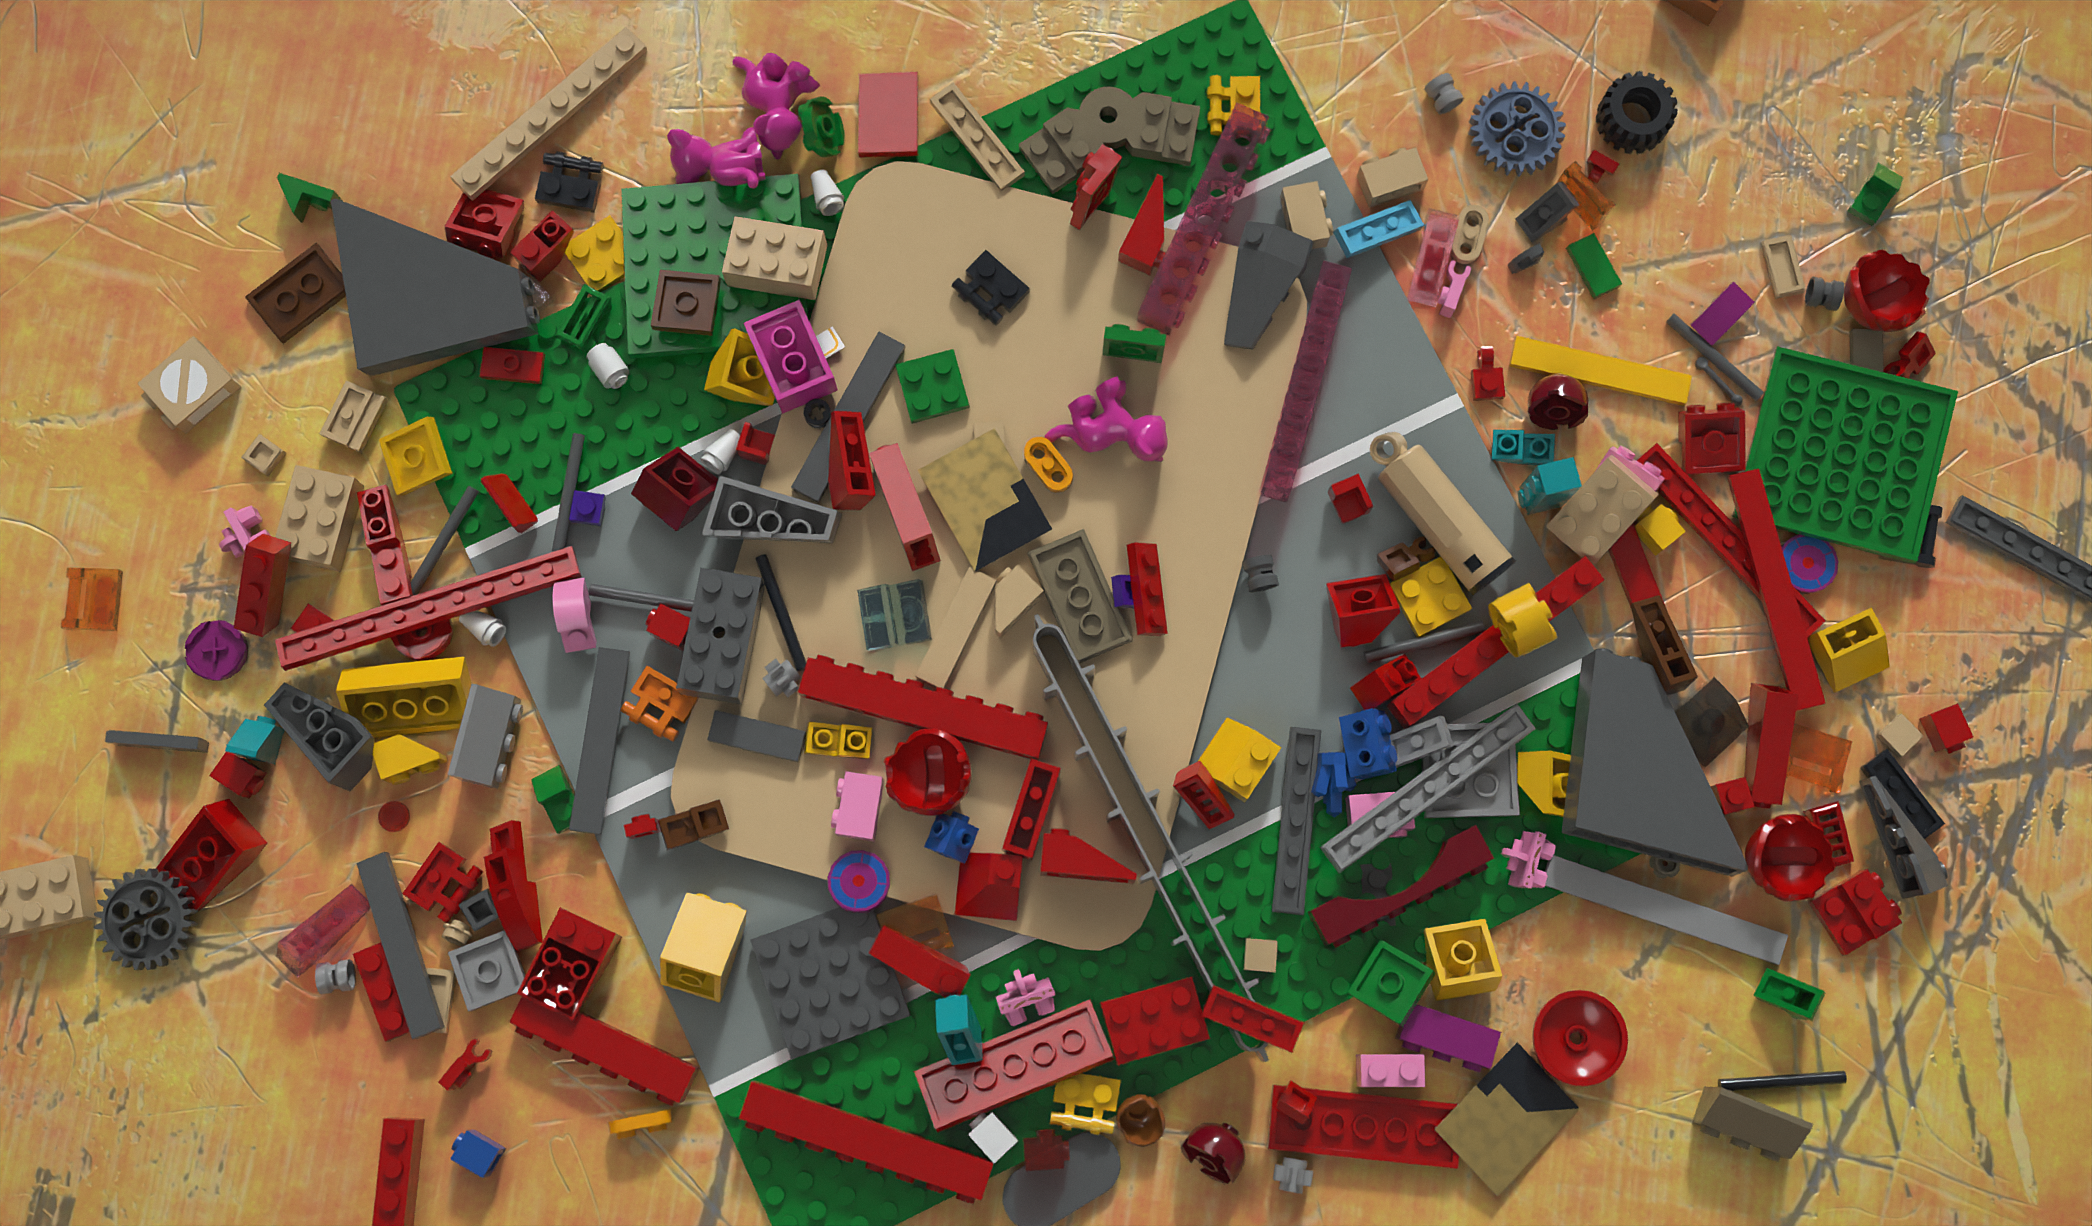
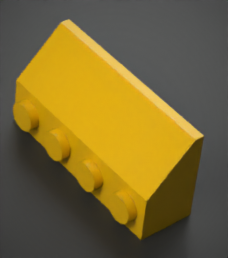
M465 656L347 668L341 671L336 693L341 710L357 718L373 737L460 729L471 688V678Z

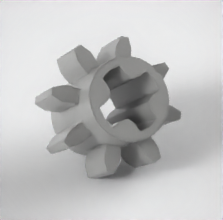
M774 659L764 667L769 674L762 679L776 696L784 692L789 697L799 689L795 682L801 676L788 660L780 664L777 659Z
M1284 1157L1283 1165L1275 1164L1273 1179L1280 1181V1190L1302 1194L1303 1186L1311 1187L1313 1171L1306 1170L1307 1161Z

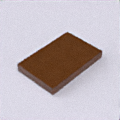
M315 243L246 295L245 298L280 342L284 344L346 297L343 274L322 248Z

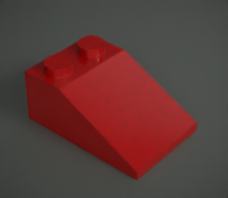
M225 799L204 805L156 869L159 873L160 871H168L169 879L179 877L180 881L177 887L188 886L189 889L184 894V897H194L195 900L188 906L199 912L248 868L268 843L231 800Z
M1051 828L1050 834L1044 833L1040 876L1127 884L1135 883L1137 873L1077 836L1069 835L1070 830Z

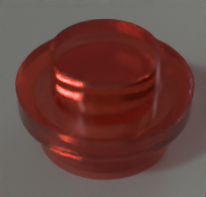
M398 801L387 802L378 813V821L381 827L390 832L403 830L410 820L409 809L405 804Z

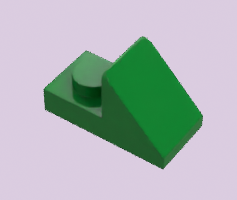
M1878 162L1847 211L1873 226L1891 198L1900 190L1903 177Z
M279 173L277 176L292 213L301 223H303L310 205L319 210L327 211L328 208L332 209V199L343 201L334 190L283 173Z
M558 765L531 780L538 803L544 806L556 832L560 834L570 827L575 795L561 766Z
M1766 968L1753 996L1760 1001L1785 1010L1792 1018L1813 1021L1826 992Z

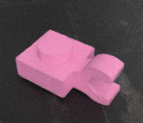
M1453 260L1446 270L1450 286L1449 288L1443 286L1437 302L1442 304L1439 315L1451 318L1455 311L1464 283L1471 272V267L1467 266L1463 274H1456L1454 272L1456 261Z

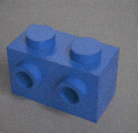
M1371 708L1339 717L1350 778L1364 780L1397 771L1395 765L1397 762V752L1391 744L1389 734L1391 732V722L1385 711Z

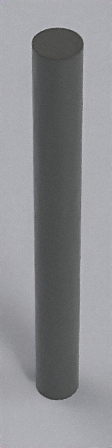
M1673 314L1666 321L1668 325L1755 401L1764 394L1758 386L1676 314Z
M573 433L552 552L565 548L571 505L585 438L584 435Z
M467 487L410 582L413 595H417L477 497L479 491L475 488Z
M592 583L589 587L590 596L658 607L661 603L671 609L692 612L694 602L691 599Z
M1477 621L1364 652V658L1366 663H1371L1480 634L1485 631L1482 621Z

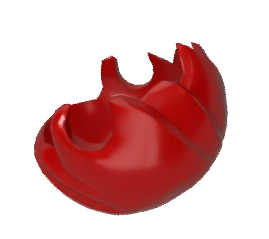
M1879 249L1860 257L1855 266L1849 271L1844 288V303L1853 319L1866 328L1884 332L1901 331L1915 324L1926 314L1924 308L1929 301L1926 291L1930 284V278L1922 274L1919 264L1908 262L1902 254H1889L1886 250Z
M921 729L915 731L906 742H899L893 755L884 759L887 794L906 811L923 816L941 815L955 808L969 791L972 780L969 757L963 744L943 730Z
M1783 814L1766 821L1755 830L1745 848L1748 873L1756 885L1764 888L1766 894L1785 902L1814 898L1816 891L1826 885L1825 877L1835 870V861L1832 857L1833 846L1824 837L1823 828L1811 822L1809 818L1803 815Z

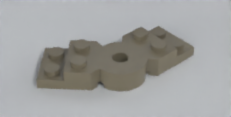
M1101 87L1090 92L1084 98L1079 110L1066 108L1043 123V128L1021 142L1019 149L1052 195L1081 175L1085 170L1082 168V164L1090 152L1095 154L1102 144L1111 149L1125 145L1131 156L1190 166L1200 106L1171 102L1172 97L1142 92L1132 98L1128 93L1119 88ZM1110 115L1116 120L1112 123H1105L1101 118Z

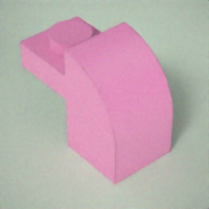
M585 578L555 582L552 594L553 611L557 631L561 634L565 652L569 653L596 648L597 641L590 618L591 601Z

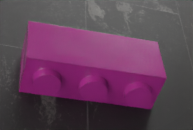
M1417 1004L1403 1027L1399 1025L1395 1039L1403 1041V1048L1420 1053L1422 1047L1433 1051V1058L1449 1063L1451 1058L1463 1061L1462 1067L1480 1073L1482 1067L1491 1069L1501 1032Z

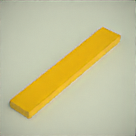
M1521 336L1514 338L1509 367L1544 375L1561 373L1572 376L1584 384L1681 406L1687 404L1692 375Z

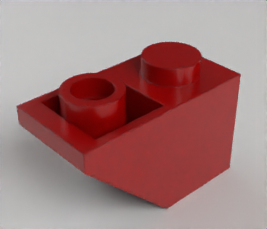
M552 210L510 253L519 265L540 283L561 262L574 230Z
M1403 654L1375 669L1352 685L1350 689L1364 710L1375 709L1422 678L1418 674L1414 663Z

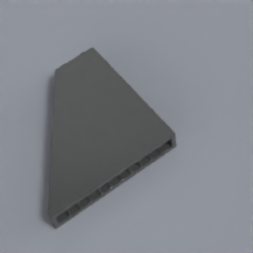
M339 199L331 200L358 370L369 376H374L539 334L537 324L540 322V316L532 299V295L535 294V287L532 279L520 270Z
M1604 648L1595 649L1593 652L1582 657L1562 833L1731 877L1746 872L1748 866L1653 665L1641 662V659L1635 656L1622 657L1615 655L1613 651Z

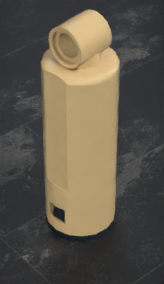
M1388 432L1373 439L1369 448L1370 455L1375 462L1386 466L1378 477L1379 481L1472 595L1477 594L1517 562L1422 445H1415L1407 450L1405 438L1397 432ZM1385 441H1389L1394 447L1392 456L1387 455L1384 451L1383 445Z

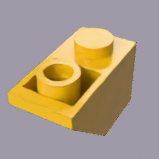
M400 734L376 742L373 747V757L380 778L388 783L392 782V785L407 782L411 779L410 775L420 771L422 774L437 771L440 769L439 764L448 762L445 755Z

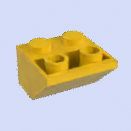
M1872 607L1807 638L1809 646L1834 693L1890 667L1886 634Z

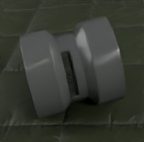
M1811 277L1806 289L1805 305L1810 307L1821 305L1825 306L1827 310L1837 311L1844 295V282L1836 280L1825 282L1823 278Z
M1272 555L1256 556L1242 562L1244 572L1248 573L1249 576L1247 583L1249 592H1261L1279 586L1277 575L1273 574L1272 571L1274 565Z

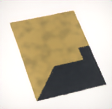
M995 428L918 469L920 476L975 572L1052 530Z
M1517 1042L1445 1117L1435 1130L1498 1197L1580 1108Z

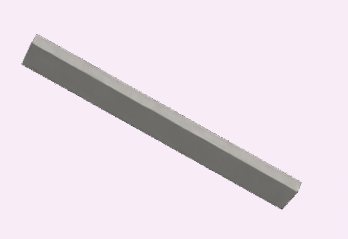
M1514 705L1320 847L1337 872H1342L1536 728L1519 705Z
M1554 855L1547 862L1544 871L1547 872L1548 876L1545 884L1546 887L1780 965L1788 938L1786 934Z

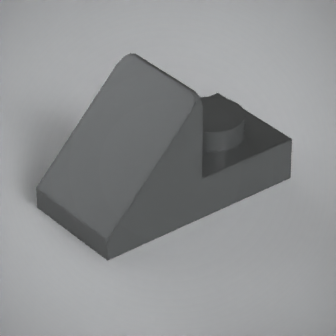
M1563 181L1550 188L1515 220L1531 242H1535L1568 220L1566 216L1580 204Z

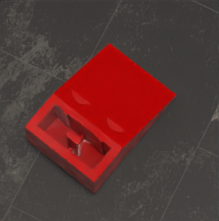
M560 907L517 994L574 1021L607 968L622 936Z

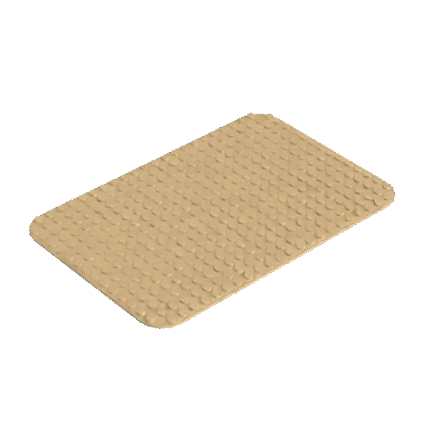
M895 161L876 167L855 184L845 203L810 319V324L816 336L833 326L845 346L826 358L838 391L819 399L826 401L831 413L835 410L878 331L905 345L906 348L897 364L954 349L970 408L912 424L895 366L863 423L868 453L876 451L881 446L898 443L933 533L941 561L915 571L911 570L870 459L876 496L861 510H837L842 516L833 543L744 539L734 573L762 578L755 558L767 554L806 662L808 657L816 659L817 655H823L835 659L834 664L846 667L847 663H853L864 667L865 673L876 675L877 671L886 672L894 675L895 681L906 683V679H911L924 683V689L935 691L936 687L917 679L915 675L968 568L973 567L920 476L918 469L974 440L973 423L1003 420L1006 449L1052 530L979 569V572L997 579L1008 567L1013 570L1019 565L1042 588L1029 559L1028 552L1084 529L1111 592H1113L1111 577L1120 574L1130 575L1126 545L1134 542L1157 544L1168 634L1161 636L1137 635L1134 609L1119 608L1132 637V642L1082 662L1079 665L1083 669L1094 664L1095 673L1094 676L1088 679V682L1113 730L1126 726V736L1120 739L1119 742L1145 792L1159 789L1158 797L1153 799L1151 803L1170 838L1181 796L1173 787L1177 772L1189 766L1306 326L1307 299L1298 278L1295 279L1288 290L1289 296L1285 302L1281 301L1272 314L1273 320L1253 350L1229 347L1224 344L1239 247L1164 227L1163 251L1167 254L1160 269L1154 267L1151 276L1118 261L1119 250L1135 219L1095 210L1083 227L1078 230L1070 224L1073 211L1070 210L1073 203L1009 186L1000 190L994 182L922 163ZM985 250L1030 288V292L1010 313L1002 306L996 310L1003 316L998 325H994L989 319L984 320L978 314L979 310L968 301L965 303L958 297L959 293L951 287L957 278H960L966 284L972 281L966 275L965 270ZM982 288L977 292L986 302L992 298ZM1114 324L1129 326L1130 330L1142 331L1144 328L1159 330L1160 334H1166L1162 363L1102 355L1105 326L1112 327ZM1116 376L1119 381L1125 380L1126 394L1121 399L1123 409L1134 420L1145 415H1156L1163 418L1166 425L1168 445L1166 452L1162 456V462L1138 459L1132 453L1126 441L1115 442L1102 451L1091 453L1083 451L1070 437H1060L1052 442L1073 472L1071 486L1060 493L1048 490L1024 458V447L1030 439L1044 437L1049 430L1058 425L1073 424L1068 405L1078 397L1084 395L1094 396L1097 408L1092 415V419L1102 414L1104 409L1095 389L1104 381ZM805 405L781 414L769 454V462L766 464L760 488L833 509L829 486L819 503L791 488L824 429H815L808 425L803 414ZM813 408V415L810 418L814 420L816 417L817 421L823 419L822 413L825 409ZM1037 450L1033 455L1035 458L1041 459L1045 456V453L1042 450ZM1056 473L1052 476V480L1054 482H1061L1063 476ZM922 581L926 607L916 597L904 596L899 598L898 586ZM995 585L945 686V689L954 692V697L965 699L966 695L975 696L984 700L983 705L994 708L996 703L1008 705L1014 708L1013 713L1025 716L1026 711L1034 712L1044 716L1043 721L1048 722V729L1039 761L1060 767L1061 773L1033 860L1030 861L1023 858L1017 921L954 915L960 862L944 857L924 847L937 816H923L906 811L888 796L884 759L894 754L899 742H906L912 733L920 729L802 698L798 694V690L789 697L784 692L776 696L762 679L769 674L764 667L774 659H777L780 664L788 660L796 670L766 587L742 705L699 698L691 711L673 771L671 800L675 813L678 814L688 811L692 807L720 799L729 830L699 840L716 850L828 880L832 864L841 855L850 851L865 850L874 853L885 863L890 874V887L887 894L889 898L1081 950L1100 951L1123 943L1141 927L1152 905L1156 890L1152 880L1139 884V878L1146 874L1147 870L1120 818L1107 822V814L1115 810L1089 758L1085 757L1078 761L1075 760V751L1083 746L1057 696L1047 700L1043 698V689L1050 686V683L1033 650V636L1036 631L1034 616L1038 614L1044 624H1054L1059 627L1045 593L1008 632L999 638L996 635ZM883 589L887 615L864 617L860 591ZM907 597L920 601L925 611L924 620L921 625L910 631L904 630L900 600ZM927 613L931 640L907 644L905 632H913L923 625ZM888 621L892 647L869 650L865 623ZM725 631L717 633L715 637H724ZM1043 636L1039 639L1037 645L1159 879L1167 848L1060 642L1053 636ZM804 670L798 672V674L801 676V678L795 682L798 687L800 686ZM715 710L805 732L808 722L834 725L846 724L872 728L869 759L804 754V739L799 762H794L710 742L707 739ZM959 740L963 744L970 760L972 780L967 795L955 808L943 814L951 816L952 811L958 812L970 818L969 824L979 828L970 852L1012 855L1002 852V846L1030 759ZM845 771L879 776L885 780L875 842L840 837L835 834L836 828H831L834 809L839 810L841 797H836L839 778L844 779ZM1051 828L1070 830L1069 835L1077 836L1137 873L1135 883L1127 884L1040 876L1044 833L1050 834Z

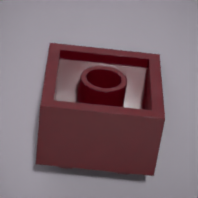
M676 447L643 468L631 495L677 532L692 522L712 500L719 479L680 447Z

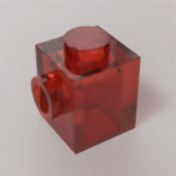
M1055 1129L1036 1130V1136L1023 1138L1026 1171L1063 1169L1064 1161H1070L1069 1142H1062V1134L1055 1135Z

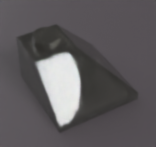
M1715 677L1704 682L1674 710L1699 763L1704 768L1749 727L1737 700Z

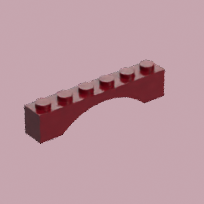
M1475 825L1444 841L1429 869L1414 884L1402 892L1390 897L1373 900H1356L1338 896L1307 912L1324 946L1332 943L1336 948L1352 940L1349 935L1350 933L1360 929L1363 934L1379 926L1377 919L1386 914L1392 919L1406 912L1407 910L1404 905L1415 900L1417 905L1433 898L1434 895L1431 891L1442 886L1446 891L1461 883L1459 876L1470 872L1473 877L1489 868L1486 862L1494 859Z

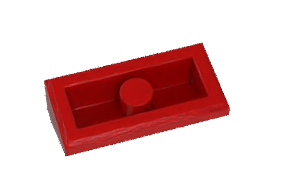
M496 474L481 478V483L518 533H523L538 522V518L506 474Z

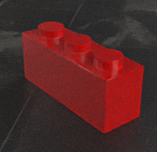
M261 534L246 544L234 629L263 637L279 625L292 542Z
M1034 759L1030 760L1002 846V852L1023 856L1024 859L1030 861L1033 860L1061 773L1060 767Z

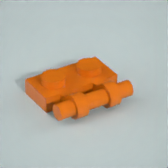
M646 665L630 691L638 696L640 700L636 706L625 701L620 711L628 715L629 720L637 725L641 723L653 730V734L657 737H665L674 742L679 735V731L670 726L672 720L675 718L685 724L699 698L681 695L676 688L677 682ZM650 704L664 712L660 719L647 713Z

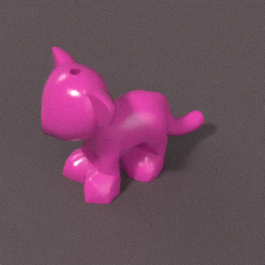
M766 53L757 66L746 58L735 57L732 62L733 66L746 72V79L742 87L743 99L752 107L763 110L766 113L755 119L753 123L754 131L762 145L771 151L776 160H779L784 150L796 141L802 128L798 116L789 111V109L801 93H812L820 84L809 75L810 69L796 61H791L788 66L784 60L774 53Z
M753 127L745 130L741 139L725 142L714 147L702 137L690 135L681 129L670 130L667 134L668 142L671 145V164L677 173L676 184L698 182L699 178L705 175L708 170H710L712 178L724 186H736L747 183L750 188H755L758 186L759 181L766 179L762 166V153Z
M1117 376L1104 381L1095 389L1104 409L1102 414L1092 419V415L1097 408L1094 396L1084 395L1078 397L1068 405L1073 424L1058 425L1049 430L1044 436L1051 443L1060 437H1070L1083 451L1089 453L1102 451L1115 442L1126 441L1132 453L1138 459L1156 462L1163 461L1162 456L1166 452L1168 445L1166 425L1161 416L1145 415L1134 420L1123 409L1121 399L1126 394L1125 380L1119 381Z

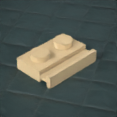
M346 380L319 434L362 453L388 399Z

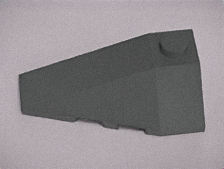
M1246 222L1237 253L1224 340L1226 346L1254 349L1273 320L1272 314L1281 301L1285 302L1289 296V288L1297 277L1300 279L1304 273L1314 243L1311 239L1275 224Z
M283 683L264 704L328 783L351 791L371 770L374 737L357 718L287 683Z
M1873 776L1860 780V785L1902 899L1930 894L1947 887L1946 879L1948 875L1944 864L1938 860L1937 855L1877 777Z

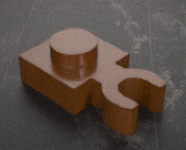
M1422 536L1416 538L1410 547L1401 542L1378 553L1377 562L1394 582L1419 570L1420 562L1432 560L1435 557V549L1431 547L1427 550H1422V548L1426 547V538Z

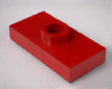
M484 347L480 377L482 379L542 384L545 354L543 352Z

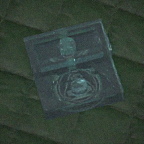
M915 579L893 585L882 584L857 590L867 650L891 648L932 640L923 580Z

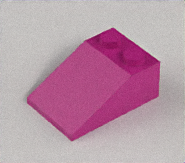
M800 300L744 322V326L782 414L805 405L810 400L819 399L838 391L834 376Z

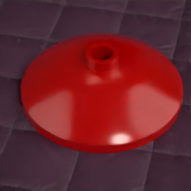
M1572 990L1554 996L1541 1008L1533 1025L1532 1041L1540 1064L1551 1076L1569 1085L1591 1086L1607 1080L1620 1068L1628 1049V1031L1621 1013L1608 999L1591 991ZM1573 1032H1577L1580 1035V1041L1577 1044L1571 1041L1570 1037Z

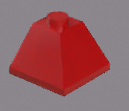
M1386 574L1326 583L1334 631L1341 648L1371 643L1400 614V606Z
M970 852L966 863L960 862L954 915L1017 921L1023 856Z

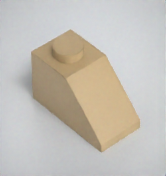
M1019 565L1013 570L1008 567L996 579L998 584L996 585L995 629L996 635L999 638L1008 632L1044 596V590Z

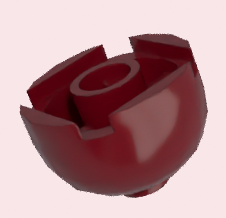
M1561 373L1548 375L1538 380L1529 392L1528 413L1530 414V420L1541 428L1558 430L1557 425L1568 424V429L1582 424L1588 417L1587 391L1581 382L1572 376Z
M1203 1123L1197 1126L1180 1146L1183 1155L1191 1164L1194 1159L1198 1160L1204 1166L1200 1170L1202 1173L1223 1184H1229L1230 1181L1233 1183L1245 1164L1246 1153L1243 1143L1238 1137L1239 1132L1228 1123H1223L1222 1125L1218 1123Z

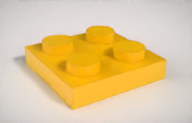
M608 215L569 242L565 255L587 286L601 292L625 277L623 232L611 215Z
M425 417L378 439L396 495H407L452 474L434 417Z
M1441 556L1421 566L1419 570L1390 583L1400 609L1416 637H1421L1473 609L1451 569Z

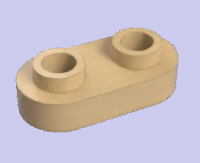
M1478 205L1465 207L1457 219L1450 252L1453 259L1460 264L1473 263L1477 260L1482 250L1489 217L1485 209ZM1467 220H1474L1477 226H1469ZM1467 247L1470 250V253L1464 254L1461 252L1460 248Z

